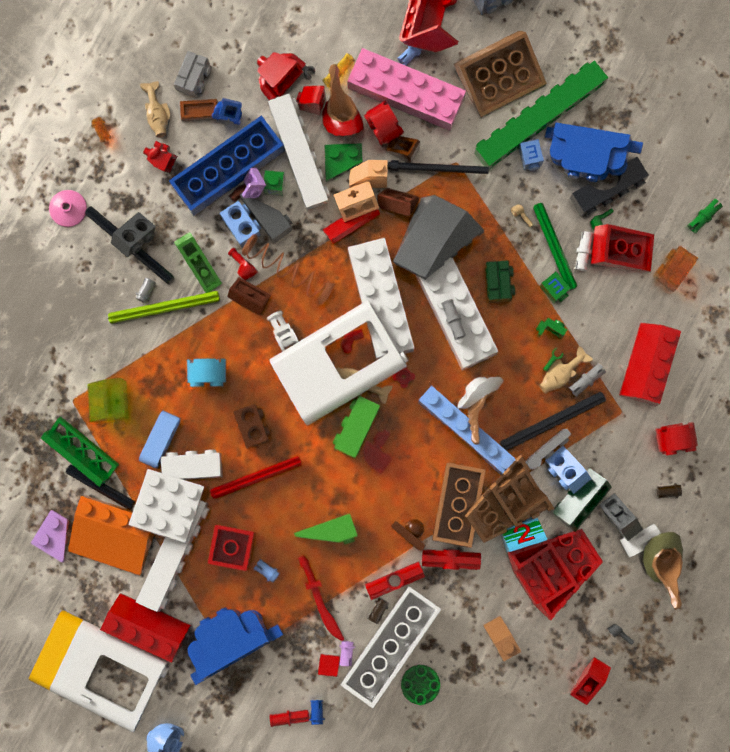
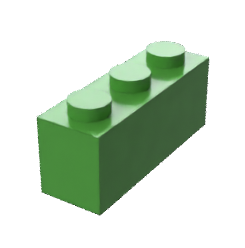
M359 396L358 399H353L349 408L352 410L349 417L345 416L341 424L344 428L341 434L337 433L332 443L335 445V450L353 459H356L380 409V405L362 396Z

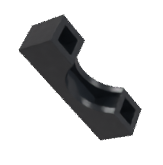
M635 157L627 162L626 171L619 175L618 183L613 188L599 190L588 184L573 192L570 199L581 217L586 214L590 216L598 211V207L602 205L606 207L613 203V199L617 196L622 198L630 193L629 190L636 187L638 189L646 184L649 174L639 158Z

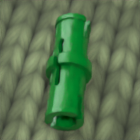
M713 199L704 210L701 209L698 212V216L687 225L689 229L693 228L691 230L693 233L696 234L706 222L709 223L712 220V216L723 207L721 203L717 204L719 202L717 199Z

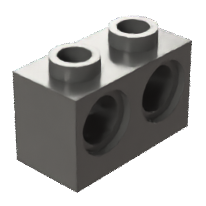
M138 212L113 233L111 244L128 258L132 253H138L145 242L149 243L154 238L156 226Z
M615 493L599 504L606 517L627 541L643 530L637 518Z

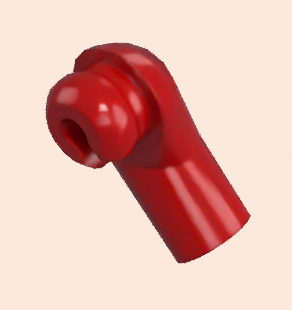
M362 329L349 332L344 336L340 343L344 353H350L353 350V342L364 338Z

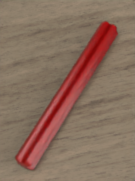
M295 456L210 489V494L213 499L248 487L300 467L302 465L299 456Z

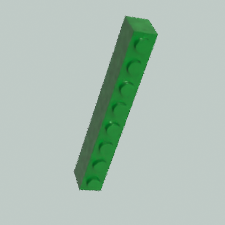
M595 60L590 64L588 62L585 63L577 74H570L564 80L565 83L555 85L546 97L542 95L531 108L529 106L524 108L520 112L521 115L516 119L515 117L509 119L505 123L506 126L504 128H497L491 133L489 139H483L478 142L474 154L490 170L516 151L520 143L528 142L605 85L608 76Z

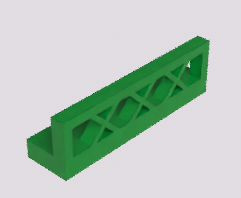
M59 417L52 428L44 432L41 437L45 443L99 487L109 481L119 466L115 460L62 417ZM60 424L66 428L67 435H61L57 431ZM73 437H77L80 440L81 447H76L73 444ZM87 450H93L96 459L89 458ZM106 461L112 466L109 472L102 468V462Z

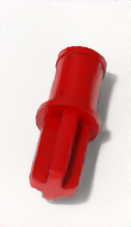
M287 710V713L270 714L271 727L291 726V724L308 722L310 719L308 710L295 712Z

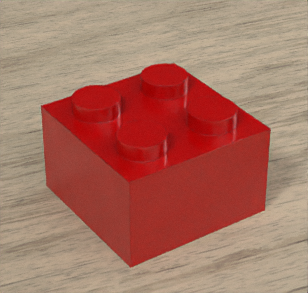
M215 525L207 564L248 571L256 532Z

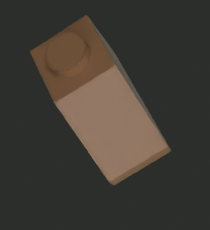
M501 616L483 625L502 661H506L521 652Z

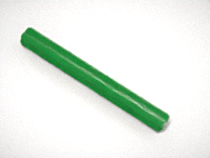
M538 203L533 207L562 279L571 288L570 291L577 288V283L543 203Z

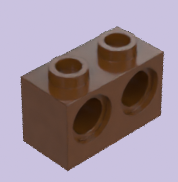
M252 404L233 411L247 449L269 442L268 437L271 436L268 425H263L262 419L265 417L261 407L257 408L256 404ZM248 412L255 413V419L251 422L245 420V415ZM255 430H260L262 433L261 438L258 440H253L251 437L252 432Z

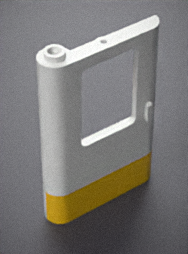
M62 610L34 665L29 681L134 733L161 677L164 678L169 670L168 662L100 630L101 628ZM101 655H105L148 677L149 681L134 711H130L86 688Z

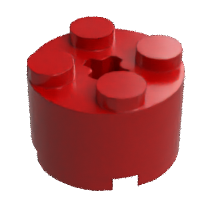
M386 100L367 111L364 115L380 145H386L404 134L402 127L399 126V121Z
M688 422L686 425L679 423L655 428L658 449L662 454L674 455L677 454V450L685 452L696 451L698 442L694 422Z

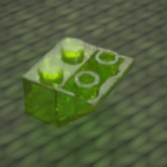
M123 378L105 379L87 384L90 422L129 419L126 380Z

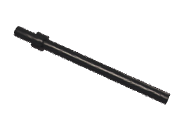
M399 160L387 162V169L395 172L399 170L489 174V167L405 163L399 162Z

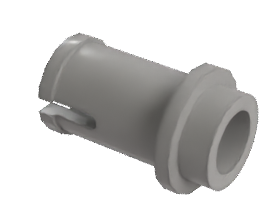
M145 278L139 292H136V299L143 303H146L147 300L149 301V295L156 282Z

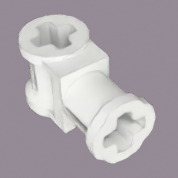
M277 311L268 316L267 320L271 322L275 338L283 352L285 348L299 341L289 323L286 324L282 316L283 312Z

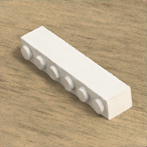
M286 94L269 100V108L306 209L309 210L328 203L330 194L327 186L323 187L321 180L324 177L321 169H317L314 163L317 162L314 151L310 152L308 145L311 142L308 133L304 134L302 127L305 125L301 115L297 116L295 109H298L295 98L291 99L290 94Z
M200 500L186 544L165 537L136 603L156 612L165 609L169 601L166 597L169 591L174 590L177 583L175 577L184 568V557L186 554L189 555L193 548V544H191L193 537L198 536L201 530L199 524L202 518L205 519L208 515V503Z

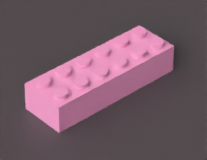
M362 48L347 81L348 89L381 103L386 100L387 104L391 107L451 131L466 94V90Z

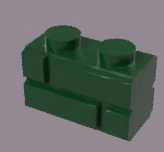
M508 260L486 262L485 273L488 303L510 302L512 296H515V285H511L510 277L514 276L513 266H509Z

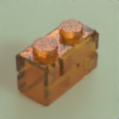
M679 246L676 250L672 248L666 256L669 259L665 265L662 263L655 272L658 274L655 278L656 281L672 292L679 287L698 260V257L688 252L682 246Z

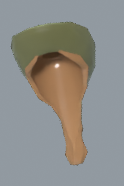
M666 532L651 538L645 546L643 563L647 574L652 580L664 584L671 597V604L677 610L682 606L677 580L682 571L683 547L678 534Z

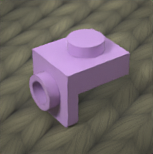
M250 168L243 181L246 188L242 196L243 198H258L265 188L266 184L257 168Z

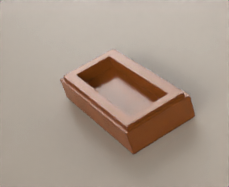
M218 100L180 101L181 121L213 119L212 113L218 104Z

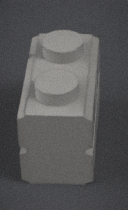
M187 51L174 83L175 89L184 94L197 97L198 92L201 93L203 91L204 77L208 76L211 71L209 59Z

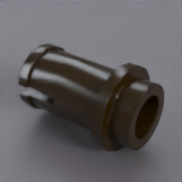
M674 483V485L656 487L658 499L682 496L680 484Z
M382 598L375 600L376 604L367 619L376 624L379 623L384 611L389 608V603Z

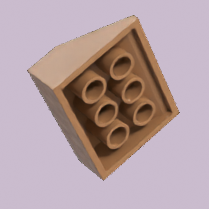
M517 31L454 63L458 76L480 117L547 84L527 33L523 31Z

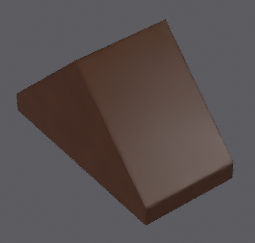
M399 136L389 143L386 151L406 163H412L420 150V141L414 138Z

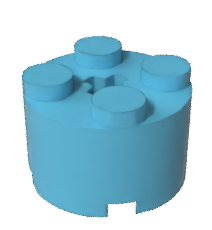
M187 359V383H190V387H204V383H210V386H223V382H226V359H221V362L216 359H194V363H192V360Z

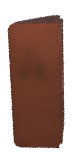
M390 188L384 189L377 195L379 208L406 216L412 214L419 201V197Z
M238 277L230 287L227 297L260 315L271 295Z

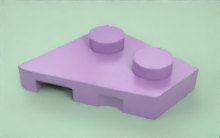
M51 510L31 541V544L64 563L69 520Z

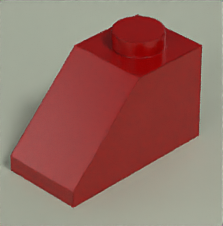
M321 85L304 86L302 92L299 91L296 99L299 110L320 116L326 100L325 87Z
M594 657L584 669L570 695L588 705L606 683L611 667Z

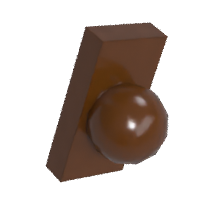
M418 519L409 520L405 528L397 521L391 525L392 529L416 549L422 551L426 545L418 539L424 532V526Z

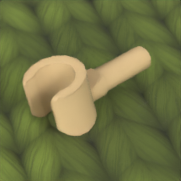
M518 204L511 208L514 217L520 215L529 227L533 225L524 213L522 205Z

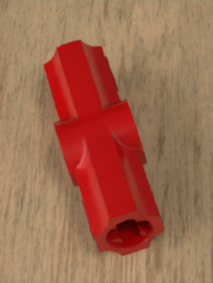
M426 549L422 550V566L442 567V569L460 570V568L480 570L481 553L460 552L461 550L443 549V551Z
M418 561L365 584L370 599L373 600L420 580L425 575ZM392 575L399 576L401 580L400 584L396 587L391 586L389 583Z

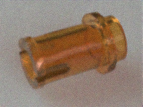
M101 117L93 119L91 127L95 129L100 142H105L104 139L106 141L111 139V135L104 124L105 120Z

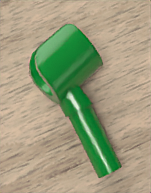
M611 208L601 215L594 216L590 221L592 228L595 229V226L603 225L602 219L612 214L614 210Z
M557 348L553 349L552 357L550 358L546 366L543 368L545 372L549 370V368L557 359H561L563 357V353L560 357L554 356V352L557 350Z

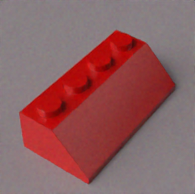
M640 323L620 390V396L655 407L661 403L680 338V330L664 325Z
M120 593L108 611L100 630L172 663L176 660L191 625L164 612L151 610L136 603L135 599Z

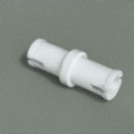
M584 231L581 232L580 245L576 251L578 256L575 269L579 271H587L589 255L592 254L590 249L594 234Z

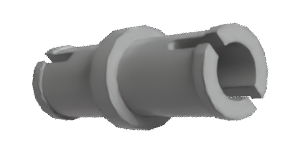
M453 299L444 301L441 304L447 317L446 322L451 327L454 340L465 337L466 333L460 321L462 318L457 313Z
M598 363L588 373H583L581 378L569 387L570 391H573L572 393L577 397L587 387H592L594 385L593 382L606 373L605 369H602L603 367Z

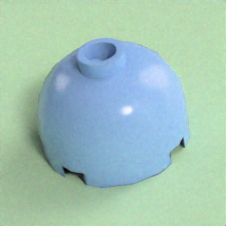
M171 723L159 724L147 735L148 752H179L183 742H179L181 735L184 736L183 729Z

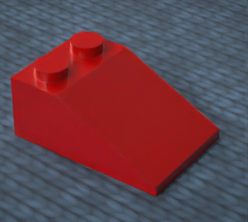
M610 224L595 226L591 264L651 272L655 234Z

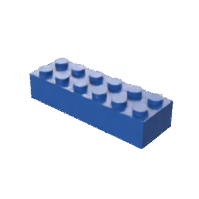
M261 115L173 177L169 182L192 215L195 216L243 182L250 168H257L259 170L285 152L284 145Z

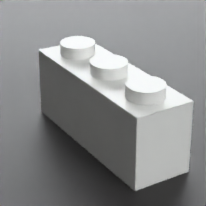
M205 450V454H197V451H186L185 455H178V452L166 453V456L161 457V471L163 474L182 480L223 477L222 457L220 453H216V450Z

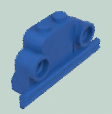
M557 122L554 128L547 127L545 138L552 139L550 155L553 163L557 166H562L568 177L574 179L584 177L591 182L604 180L609 173L614 176L622 175L627 169L629 152L641 154L643 142L632 141L630 134Z
M227 607L217 611V616L214 618L207 617L200 621V626L195 629L197 641H193L188 646V655L196 669V672L190 675L194 684L197 685L284 635L280 626L277 624L267 630L263 623V617L258 611L249 610L241 614L238 610H228Z

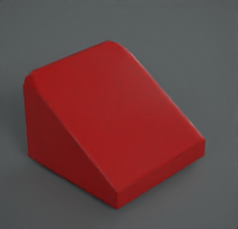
M320 654L318 675L338 677L340 656Z

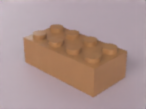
M446 463L432 541L472 548L475 530L465 515L481 497L486 470Z

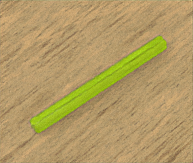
M218 291L111 312L108 314V321L112 324L220 301Z

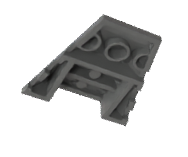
M436 195L423 197L418 203L393 262L426 280L441 268L446 260L450 257L453 258L461 248L467 247L472 243V239L477 235H482L484 229L466 210Z

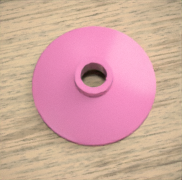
M64 190L57 193L49 205L51 218L63 227H72L79 224L86 215L87 204L81 194L73 190ZM69 204V209L65 210L63 208L64 205Z

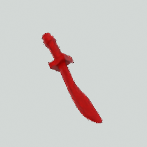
M301 555L298 557V560L308 579V582H305L306 589L312 590L318 611L327 630L334 637L343 641L344 637L335 619L329 613L322 600L318 586L322 587L320 578H315L308 558L305 555Z

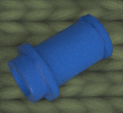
M310 700L311 719L309 721H311V725L323 724V720H325L323 718V700Z

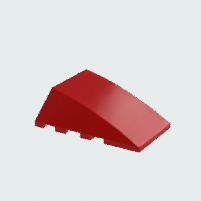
M583 529L508 552L515 576L532 603L549 620L555 617V614L563 608L572 595L579 590L580 586L603 563Z

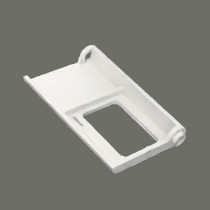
M369 300L270 359L273 369L306 425H310L407 367L406 362L409 361L403 351L399 352ZM372 322L388 353L347 379H342L326 352V346L364 323Z

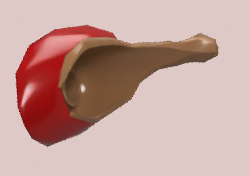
M333 64L328 70L331 77L330 98L325 103L322 111L323 125L327 132L335 136L354 135L364 129L363 119L352 98L345 94L341 88L339 68L337 64Z

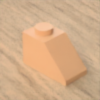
M367 160L350 169L349 188L369 181L371 188H387L388 160Z

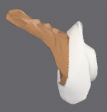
M477 377L466 386V394L458 402L459 409L468 410V422L471 425L470 429L472 431L471 441L476 445L480 442L479 411L484 406L486 399L493 395L502 385L504 380L501 377H489L488 379Z

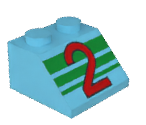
M538 518L526 519L522 521V525L518 527L512 526L507 529V532L501 534L506 552L515 551L547 540Z

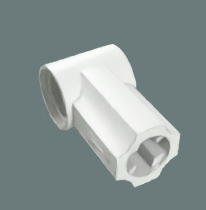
M652 524L629 541L625 538L620 539L628 556L632 557L642 552L651 538L661 533L656 525Z

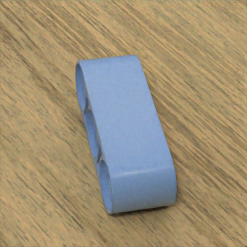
M162 410L140 454V462L155 469L159 467L161 457L165 455L181 418Z

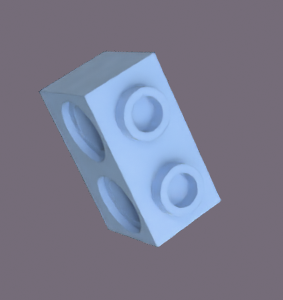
M237 201L220 212V215L243 248L253 234H256L257 237L261 236L259 232L261 227L256 219L251 220L249 217L251 212L245 204L241 205ZM235 212L242 214L239 219H233L232 215ZM246 227H250L252 229L251 233L248 235L242 233L243 229Z
M564 446L545 460L549 465L547 470L554 478L558 476L561 479L558 481L565 490L569 488L573 494L591 480L588 472Z

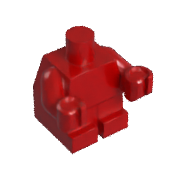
M155 141V148L149 149L146 147L143 154L148 156L147 160L154 167L170 173L178 157L168 152L170 146Z

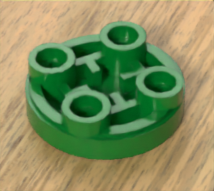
M414 665L407 669L402 676L401 689L405 698L411 703L417 705L428 704L437 697L440 691V679L437 673L427 665Z

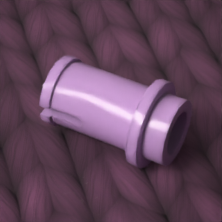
M342 641V645L339 646L341 647L339 665L352 666L353 649H355V646H353L354 642Z

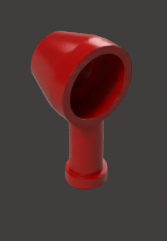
M232 248L228 252V255L232 256L240 264L237 274L245 281L258 273V270L237 252L236 248Z

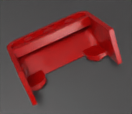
M409 0L399 40L407 46L431 52H439L458 45L459 41L441 27L445 8L454 5L457 0Z

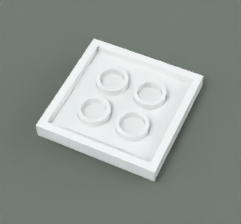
M148 469L129 526L186 544L204 486Z

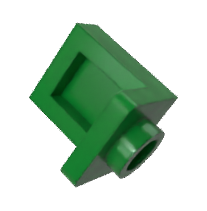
M547 318L545 322L541 320L536 328V331H538L536 337L540 338L546 329L562 339L568 329L564 328L565 325L562 322Z

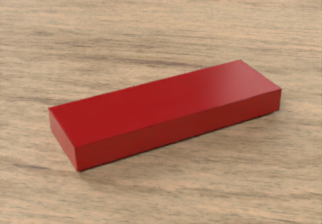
M376 209L344 222L343 218H340L324 228L323 231L331 243L334 244L380 215V212Z

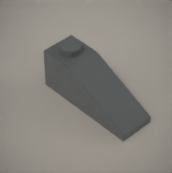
M242 193L240 194L243 203L273 243H276L292 231V221L287 214L283 216L279 210L255 198H243Z

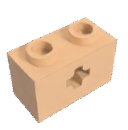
M369 181L334 194L344 222L379 209Z

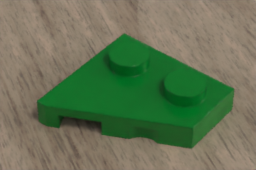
M362 143L324 145L326 182L363 163Z

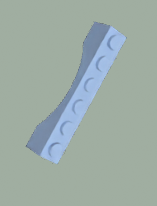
M433 386L418 400V403L463 439L500 475L516 460L480 427V442L477 445L471 441L472 431L470 429L471 425L468 422L469 418Z

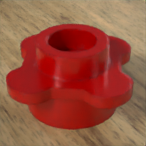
M405 367L393 374L392 379L397 381L401 388H407L408 383L415 379V374Z

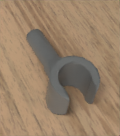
M613 624L608 628V631L614 638L620 635L629 644L632 645L634 643L617 624Z

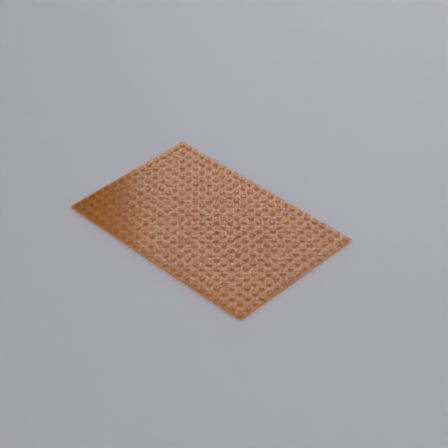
M438 172L406 193L418 196L419 201L423 197L436 195L466 210L484 229V233L472 239V243L467 247L461 248L458 254L453 257V260L498 349L497 355L462 371L416 275L393 262L418 206L417 203L410 216L380 208V215L334 244L330 240L278 272L279 276H283L299 262L293 285L297 286L314 271L309 287V296L316 293L327 281H329V284H334L330 295L322 305L318 301L326 286L315 296L308 297L307 287L311 276L302 285L293 288L292 277L295 268L282 278H278L276 273L256 285V287L271 295L260 315L232 300L73 399L74 406L101 450L119 464L115 473L135 504L147 470L150 469L162 473L161 464L155 469L139 461L140 454L162 410L181 418L166 453L178 452V455H185L186 451H197V454H205V450H216V453L221 454L223 477L185 480L204 486L200 500L208 503L207 508H209L207 517L205 519L202 518L199 524L201 530L198 536L193 537L191 542L193 548L190 554H186L183 562H185L182 572L177 574L204 619L207 617L214 618L217 616L216 612L225 607L228 610H238L241 614L249 610H255L262 615L263 623L267 630L278 624L283 631L317 609L312 590L306 589L305 582H308V579L299 564L298 557L305 555L310 562L309 565L315 578H320L322 587L318 586L325 604L414 547L391 528L395 521L404 528L409 520L418 519L424 526V532L418 538L421 542L433 535L447 462L486 470L481 495L501 476L463 439L418 403V400L431 386L458 408V402L466 394L465 388L471 381L477 377H485L487 379L489 377H501L504 380L502 385L493 395L486 399L478 416L479 427L499 445L502 440L598 392L604 394L606 398L604 403L507 451L515 459L521 455L525 462L562 429H568L571 433L568 437L569 441L563 445L567 449L622 413L621 408L601 378H598L593 382L594 385L592 387H587L577 397L572 393L573 391H570L569 387L577 382L583 373L586 374L593 368L591 363L581 362L573 370L576 372V375L570 378L565 386L549 391L547 394L540 389L539 385L547 373L543 368L552 357L553 349L557 348L554 356L560 357L563 353V357L560 360L562 364H568L577 357L579 345L569 330H567L562 339L546 329L540 338L536 337L538 334L536 328L541 320L545 322L547 318H550L553 321L558 320L563 324L564 322L465 173ZM385 238L414 345V351L405 355L409 360L406 362L407 369L415 374V379L408 383L407 388H401L400 384L392 379V376L378 383L376 386L381 388L387 385L393 386L388 394L386 404L382 403L378 394L368 390L362 393V397L380 405V409L356 459H353L335 450V445L332 444L337 433L341 434L344 428L341 424L345 416L349 417L352 410L349 408L353 399L310 425H306L270 363V359L281 353L282 350L275 338L274 328L271 322L267 320V317L277 311H282L286 324L289 323L298 341H301L362 304L348 254V247ZM508 260L509 266H513L514 276L510 277L511 285H515V296H512L510 302L488 303L485 264L486 262ZM367 322L353 330L362 329L364 338L353 342V350L350 353H344L340 347L344 336L326 346V352L336 369L337 367L353 368L360 371L377 361ZM187 359L192 360V363H194V359H216L221 362V359H226V382H223V386H210V383H204V387H190V383H187ZM256 404L257 408H262L265 417L262 419L264 426L268 425L271 436L268 437L269 442L247 449L233 411ZM459 409L468 417L467 409ZM248 412L245 415L247 422L255 419V413ZM255 430L252 432L251 437L253 440H258L261 438L262 433L260 430ZM558 445L553 451L556 452L561 447ZM295 456H299L302 465L300 467L213 499L210 494V489ZM545 458L542 459L541 465L546 462ZM350 514L358 535L354 537V542L344 545L343 542L295 537L294 533ZM215 525L256 532L248 571L207 564ZM154 534L161 547L165 537ZM260 559L273 569H278L277 571L280 574L273 583L271 581L268 582L266 577L254 570Z

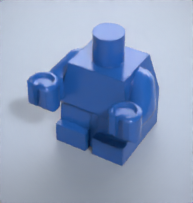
M222 98V101L218 102L215 106L212 118L227 121L229 119L234 124L240 125L242 103Z

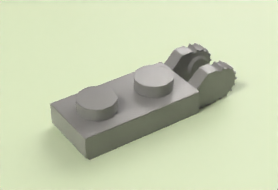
M568 429L559 431L527 459L526 464L530 470L537 469L541 465L543 458L548 459L555 453L553 450L558 445L562 447L569 441L568 437L571 433Z

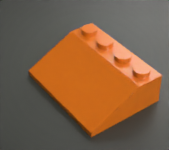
M81 496L74 515L68 551L141 576L154 534L129 526L133 513L132 510L89 496Z

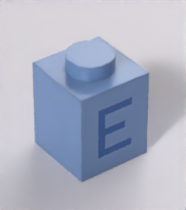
M539 139L520 143L518 150L523 169H529V171L539 169L544 162Z

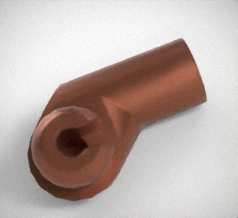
M239 185L229 195V198L236 202L240 198V194L244 192L246 185Z

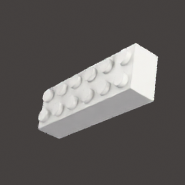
M385 238L348 247V254L361 303L369 300L399 352L403 351L405 354L413 352L414 345ZM368 321V330L376 360L385 356L388 350L372 322Z
M450 257L441 268L426 280L417 275L416 277L463 371L497 355L498 349L453 258ZM449 299H453L457 313L462 318L460 321L466 333L465 337L454 340L451 327L446 322L447 317L441 304Z
M408 586L341 682V686L371 708H374L441 609Z

